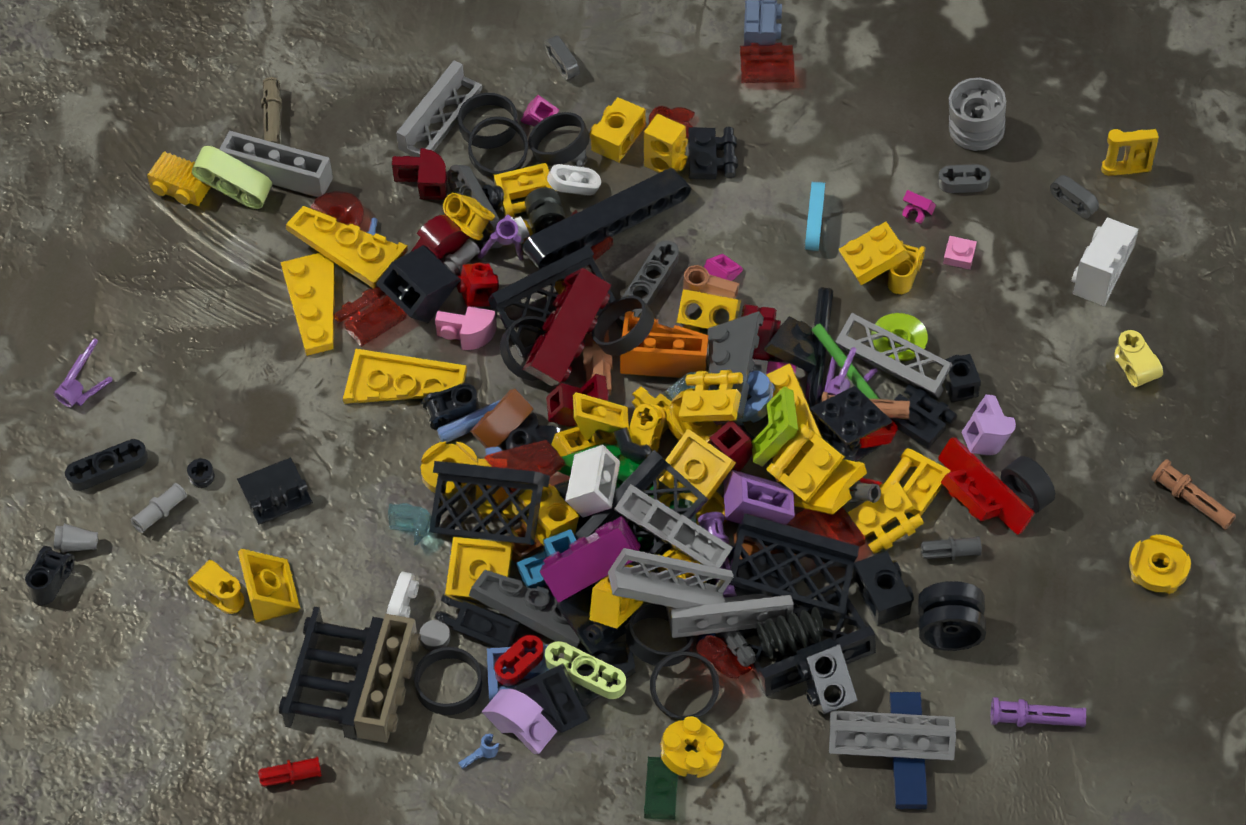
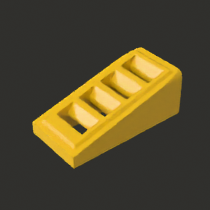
M577 426L555 433L551 446L556 449L557 458L603 443L615 445L617 440L613 433L597 429L596 431L600 433L603 439L600 440L596 433H594L590 438L591 443H589V441L585 440Z

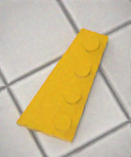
M302 206L286 224L288 232L373 289L377 286L376 283L390 264L408 252V245L400 242L395 244L387 241L386 237L382 235L361 231L358 226L337 222L336 218Z
M321 253L280 262L306 356L334 349L335 262Z
M355 349L343 395L344 404L421 399L433 392H440L465 383L467 366Z
M789 363L766 374L775 387L773 397L784 386L793 390L798 428L803 423L823 439L791 364ZM793 439L788 440L780 448L778 454L773 458V464L777 461V459L781 456V454L785 451V449L789 446ZM808 439L783 472L789 476L814 443Z

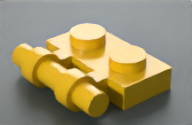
M721 370L720 373L709 374L707 371H697L696 374L686 375V385L695 386V391H684L679 412V418L682 422L736 420L741 394L737 389H732L733 384H742L743 374L741 372L732 373L731 370ZM709 385H719L718 390H708Z
M899 482L881 491L880 499L876 503L865 501L848 512L864 539L874 533L877 536L876 540L868 544L873 554L882 549L888 550L893 547V542L906 534L909 537L916 532V528L924 524L919 513L910 519L906 517L905 514L913 510L914 506ZM895 520L899 521L900 525L887 533L882 529Z

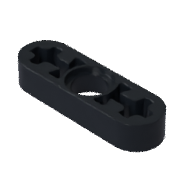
M130 439L72 462L65 469L67 483L71 489L82 491L140 468L148 459L146 447L142 441ZM135 451L138 455L136 457H132L130 452ZM120 455L123 460L122 463H120L118 459V456ZM104 460H112L114 462L113 467L108 470L100 469L99 465ZM90 467L94 468L95 474H92ZM81 473L83 478L77 479L75 474Z

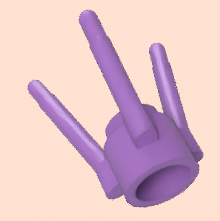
M506 215L504 219L497 223L495 233L491 234L490 239L478 254V258L482 259L492 245L498 241L503 245L515 244L518 259L523 260L521 237L517 235L518 225L511 219L510 215Z
M95 338L91 341L85 352L79 355L65 380L53 393L55 398L68 408H71L75 403L82 406L89 397L113 380L112 377H108L82 394L81 391L84 387L75 379L98 342Z
M855 347L851 348L839 376H836L835 379L833 377L837 362L833 357L831 358L826 384L822 393L828 392L829 395H837L850 388L851 384L845 376L856 353ZM872 368L863 377L866 382L877 372V368Z

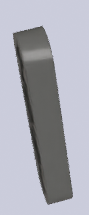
M452 165L447 175L448 184L452 192L469 197L470 192H472V198H475L482 206L495 215L494 220L489 221L484 229L482 240H479L484 247L491 234L495 233L497 223L500 220L471 168L467 165ZM496 241L490 249H499L503 244Z
M668 240L659 242L648 256L623 297L633 296L636 291L643 290L648 293V296L642 300L650 307L679 261L678 246ZM662 254H663V255H666V257H665L664 260H663V263H661V262H662ZM651 270H656L661 273V276L652 279L647 277L646 274ZM642 309L632 310L634 316L640 318ZM621 315L615 321L619 327L623 328L624 317Z

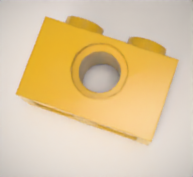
M617 97L611 106L608 105L605 108L599 123H595L590 130L591 151L620 163L646 126V109Z

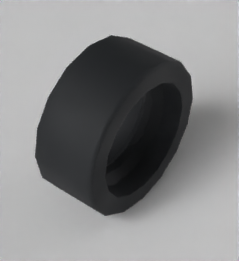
M1020 456L1001 470V481L1026 503L1035 514L1055 500V488L1050 477L1031 458Z

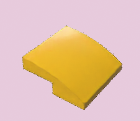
M843 459L808 503L793 492L794 506L834 514L852 499L849 488L867 474L865 464Z

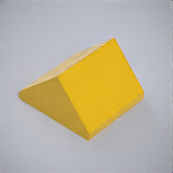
M246 549L238 551L255 623L300 610L288 559Z

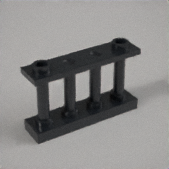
M314 606L311 617H306L303 628L305 638L287 697L282 696L279 705V714L283 716L285 727L291 728L295 714L337 721L339 725H342L344 738L357 739L354 718L382 627L383 618L372 617L370 627H365L362 630L323 623L320 607ZM319 634L360 641L364 645L362 654L358 653L357 656L315 649ZM311 660L351 667L356 671L355 679L350 680L349 683L309 676L307 673ZM303 687L345 694L349 698L347 706L342 707L341 710L302 703L299 700Z

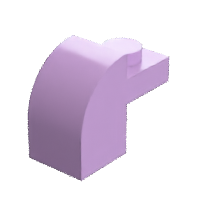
M986 394L962 430V435L970 453L995 455L1000 452L1015 430V419L1005 417L996 396Z
M501 689L482 711L501 733H514L533 754H539L557 732L541 714L543 708L527 695L514 689Z

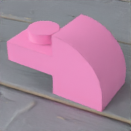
M469 306L465 315L438 311L435 318L437 336L448 340H461L462 350H474L483 347L493 338L497 328L495 311Z

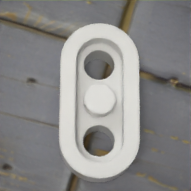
M557 164L552 167L547 176L549 185L559 192L594 195L601 185L600 176L594 170L584 167Z
M403 571L400 573L388 605L387 614L409 618L410 606L408 605L410 599L416 598L419 589V581L415 580V574Z

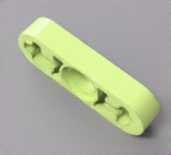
M557 641L547 646L545 650V663L549 670L564 663L573 682L607 699H617L625 693L626 676L620 669L565 642ZM560 653L564 654V659L559 658L558 661H554L553 655L559 656ZM588 664L594 668V672L589 676H582L577 672L578 667ZM617 680V685L613 684L611 688L607 687V681Z

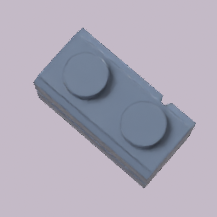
M745 0V49L761 48L762 50H773L776 39H781V23H776V19L782 18V4L777 3V0Z

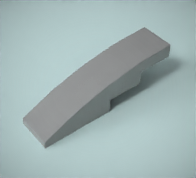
M631 484L614 509V511L623 515L628 520L702 565L720 568L733 548L684 515L678 514Z

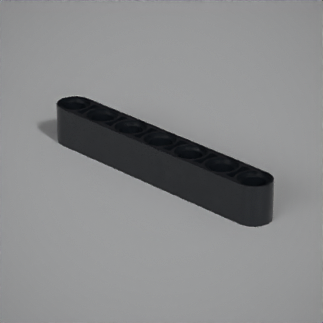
M674 168L666 169L531 235L524 242L522 249L539 269H542L587 245L591 248L683 202L690 195L692 188Z

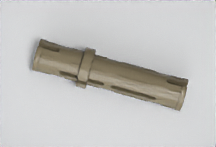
M268 77L263 80V98L261 100V108L264 111V140L281 144L280 109L282 108V99L279 93L280 81L277 78Z

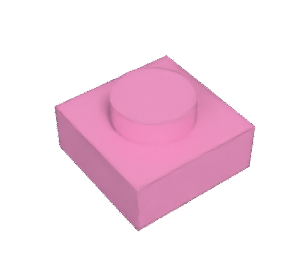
M949 236L943 264L970 270L977 241Z

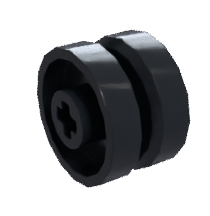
M958 581L935 583L924 588L918 596V614L920 615L919 638L922 643L943 651H959L979 645L986 636V619L983 616L985 612V595L982 590L973 584Z

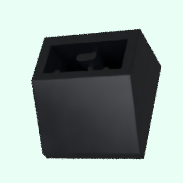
M423 245L393 261L376 285L410 318L429 323L460 282L461 278L427 246Z

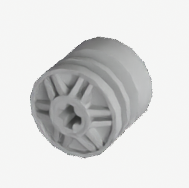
M980 77L969 78L959 82L952 89L949 96V132L954 142L964 149L974 151L986 150L995 146L1003 138L1006 127V97L999 84L990 79Z

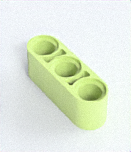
M213 146L202 147L192 168V174L195 178L252 209L262 208L272 186V181L266 175Z

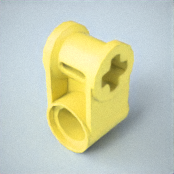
M1127 330L1121 333L1118 338L1119 346L1115 349L1114 357L1125 372L1131 385L1139 387L1162 377L1163 368L1161 362L1153 354L1143 336L1134 330Z

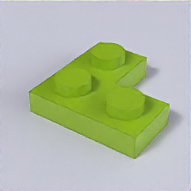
M785 386L767 403L769 424L752 440L753 462L762 467L770 458H774L780 448L788 440L793 439L798 431L794 392Z

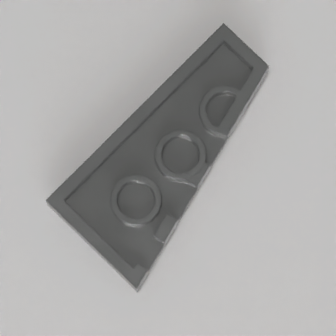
M759 311L708 328L710 374L720 373L721 370H731L732 373L741 372L743 374L742 384H733L732 389H737L741 394L736 420L743 418L749 391L748 376L750 372H753L755 363L752 360L754 348H758L760 338L757 333L759 326L763 325L764 320ZM710 385V390L719 389V385ZM713 421V422L715 423L716 426H718V425L727 423V422H729V421Z
M487 570L482 572L471 587L470 597L556 642H565L575 648H578L581 643L556 606L558 604L556 598L548 594V589L538 586L532 589L522 585V581Z

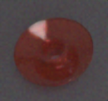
M343 191L323 194L310 207L313 210L336 218L337 222L345 225L353 224L359 227L364 217V209L360 200L354 195Z

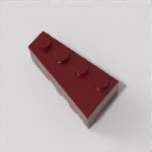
M584 268L566 276L562 284L566 288L561 294L557 295L553 303L557 310L550 314L542 327L546 334L545 336H539L523 368L524 371L552 387L561 382L564 383L568 379L572 368L569 366L573 358H577L581 354L585 343L582 341L586 333L590 334L598 321L595 316L599 308L602 310L610 298L608 291L611 284Z

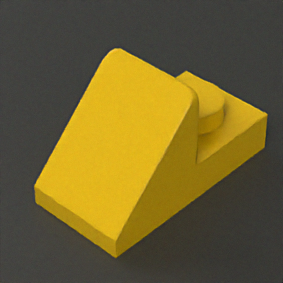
M577 392L573 395L574 419L586 441L592 437L597 429L613 434L614 431L625 427L629 430L628 407Z

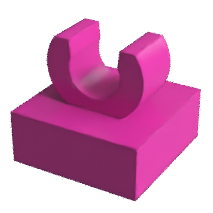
M907 190L903 201L908 205L903 209L902 215L908 218L910 212L916 210L918 211V216L915 221L921 224L925 219L924 212L932 215L936 204L932 200Z

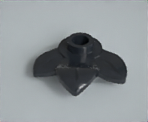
M534 413L529 414L509 434L506 439V448L514 456H527L534 461L540 462L551 460L558 455L556 449L551 446L555 433L561 432V429L555 426L538 425L537 416Z

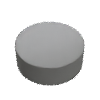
M430 620L423 624L420 629L421 644L429 651L447 647L450 642L449 628L442 621Z

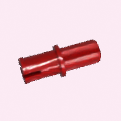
M318 757L292 763L290 760H287V764L262 768L258 771L262 787L291 782L292 785L297 780L322 776Z

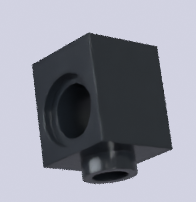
M971 354L953 355L944 359L952 363V367L943 381L951 403L979 397L981 380Z

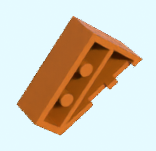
M632 311L625 313L622 337L629 333L640 319L635 317ZM654 318L653 327L644 341L633 350L620 355V374L686 378L688 374L706 371L708 335L677 325L673 328L658 324V319Z

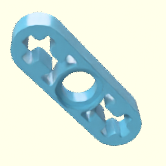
M823 182L811 183L805 250L819 251L825 183Z

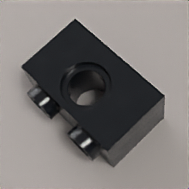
M887 551L855 562L853 569V580L877 626L910 615L912 602L914 601L911 587L908 584L904 585L901 579L902 574L899 564L896 560H891ZM880 586H888L891 589H882Z

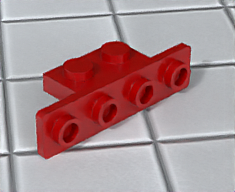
M956 437L950 438L938 457L939 461L951 470L941 481L948 489L949 494L958 499L968 508L969 513L980 521L998 516L1014 533L1021 534L1034 516V511L973 453H970L969 449Z

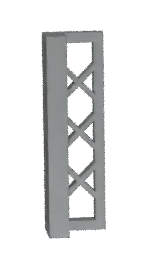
M455 60L450 64L396 132L399 150L414 157H420V149L413 146L416 142L428 140L429 145L425 149L435 151L457 123L458 113L462 104L470 97L482 91V84L464 76L463 64ZM461 85L472 89L468 94L459 96L456 92ZM457 105V109L454 112L443 114L442 109L445 106ZM442 122L443 127L440 130L429 132L428 127L430 124Z
M851 313L835 342L841 350L847 353L850 352L851 348L855 347V357L913 385L917 389L923 388L929 392V395L937 399L940 398L944 390L942 383L952 367V363L854 313ZM856 322L865 327L868 337L855 340L849 337L848 334ZM870 330L876 332L877 334L871 335ZM882 337L890 339L891 350L882 353L875 350L873 340ZM869 342L871 348L864 345L863 343ZM894 342L901 345V347L896 348ZM911 350L915 352L917 362L904 365L900 363L898 353ZM894 354L895 360L892 359V358H890V357H888V356ZM919 355H921V356H923V357H925V358H927V359L921 361ZM935 362L943 366L936 380L925 376L923 365ZM919 367L921 373L913 369Z
M623 548L608 571L612 595L674 608L725 603L723 592L734 578L731 570ZM628 560L640 562L639 565L631 568L624 566ZM658 567L668 569L660 573L650 572V570ZM687 572L694 574V576L685 579L677 577ZM713 578L720 579L716 585L704 583V581Z
M763 594L726 597L724 598L725 603L684 608L666 606L672 638L757 628L756 622H760L762 627H764L766 619H771L776 625L778 616H783L788 623V616L790 613H793L791 595L770 597Z
M836 710L830 712V754L954 760L956 742L955 717Z

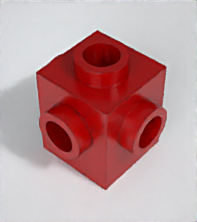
M489 263L462 265L461 276H458L461 280L457 284V290L459 293H462L467 307L490 306L487 299L497 292L499 288L497 274L493 273Z

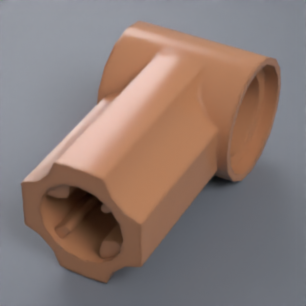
M693 265L686 269L683 289L733 299L737 297L740 283L710 275L704 267L699 265Z

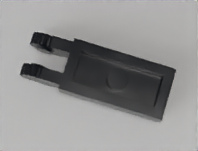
M448 594L442 595L441 601L449 606L459 608L460 611L457 618L446 612L437 611L435 619L453 626V629L498 648L511 647L521 624L520 622L468 600L463 601Z

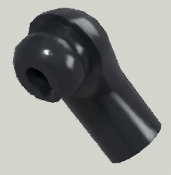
M627 427L614 431L619 449L624 457L636 463H642L652 453L649 445L640 446L632 442Z

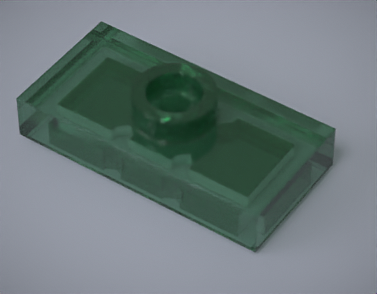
M648 757L644 818L675 820L678 774L671 771L664 764L661 757Z

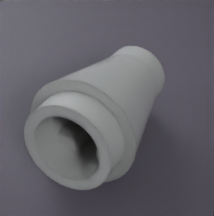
M65 523L63 526H56L54 549L61 550V553L97 549L98 532L88 531Z

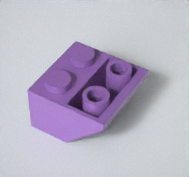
M732 469L723 480L725 520L740 523L746 513L786 525L795 516L793 491L779 483Z

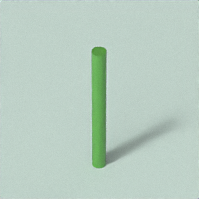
M817 324L813 327L812 332L842 369L847 358L825 328L821 324ZM851 363L846 374L847 377L869 399H879Z

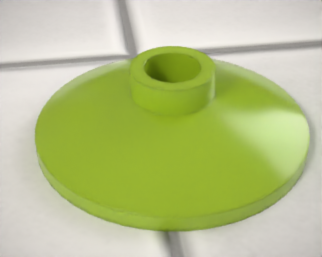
M892 313L881 317L875 323V325L923 349L927 346V330L923 323L914 316L905 313ZM871 331V335L877 334L876 332ZM886 337L873 340L875 350L880 353L892 349L890 339ZM894 342L896 348L901 347V345ZM911 350L898 353L900 361L916 358L915 352ZM894 354L888 356V357H890V358H892V359L895 360Z

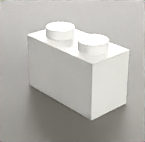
M604 445L574 455L565 501L582 517L612 508L620 461Z

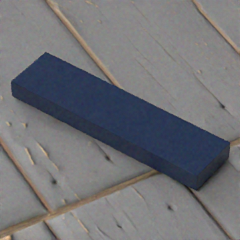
M890 692V713L922 715L921 692ZM892 757L895 809H927L925 759Z

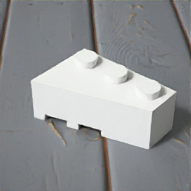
M1107 217L1102 227L1098 226L1096 228L1090 246H1087L1079 266L1074 271L1071 282L1075 283L1073 295L1105 306L1135 246L1139 229Z

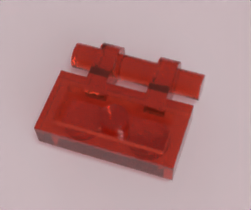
M774 42V45L750 43V46H740L741 83L794 82L793 45H782V42Z
M378 286L373 290L367 289L362 293V297L352 303L348 301L341 306V310L334 313V318L338 323L343 322L347 318L349 319L344 322L345 330L361 347L407 319V314L388 295L380 299L386 293ZM366 306H369L367 309L363 310L362 312H359Z

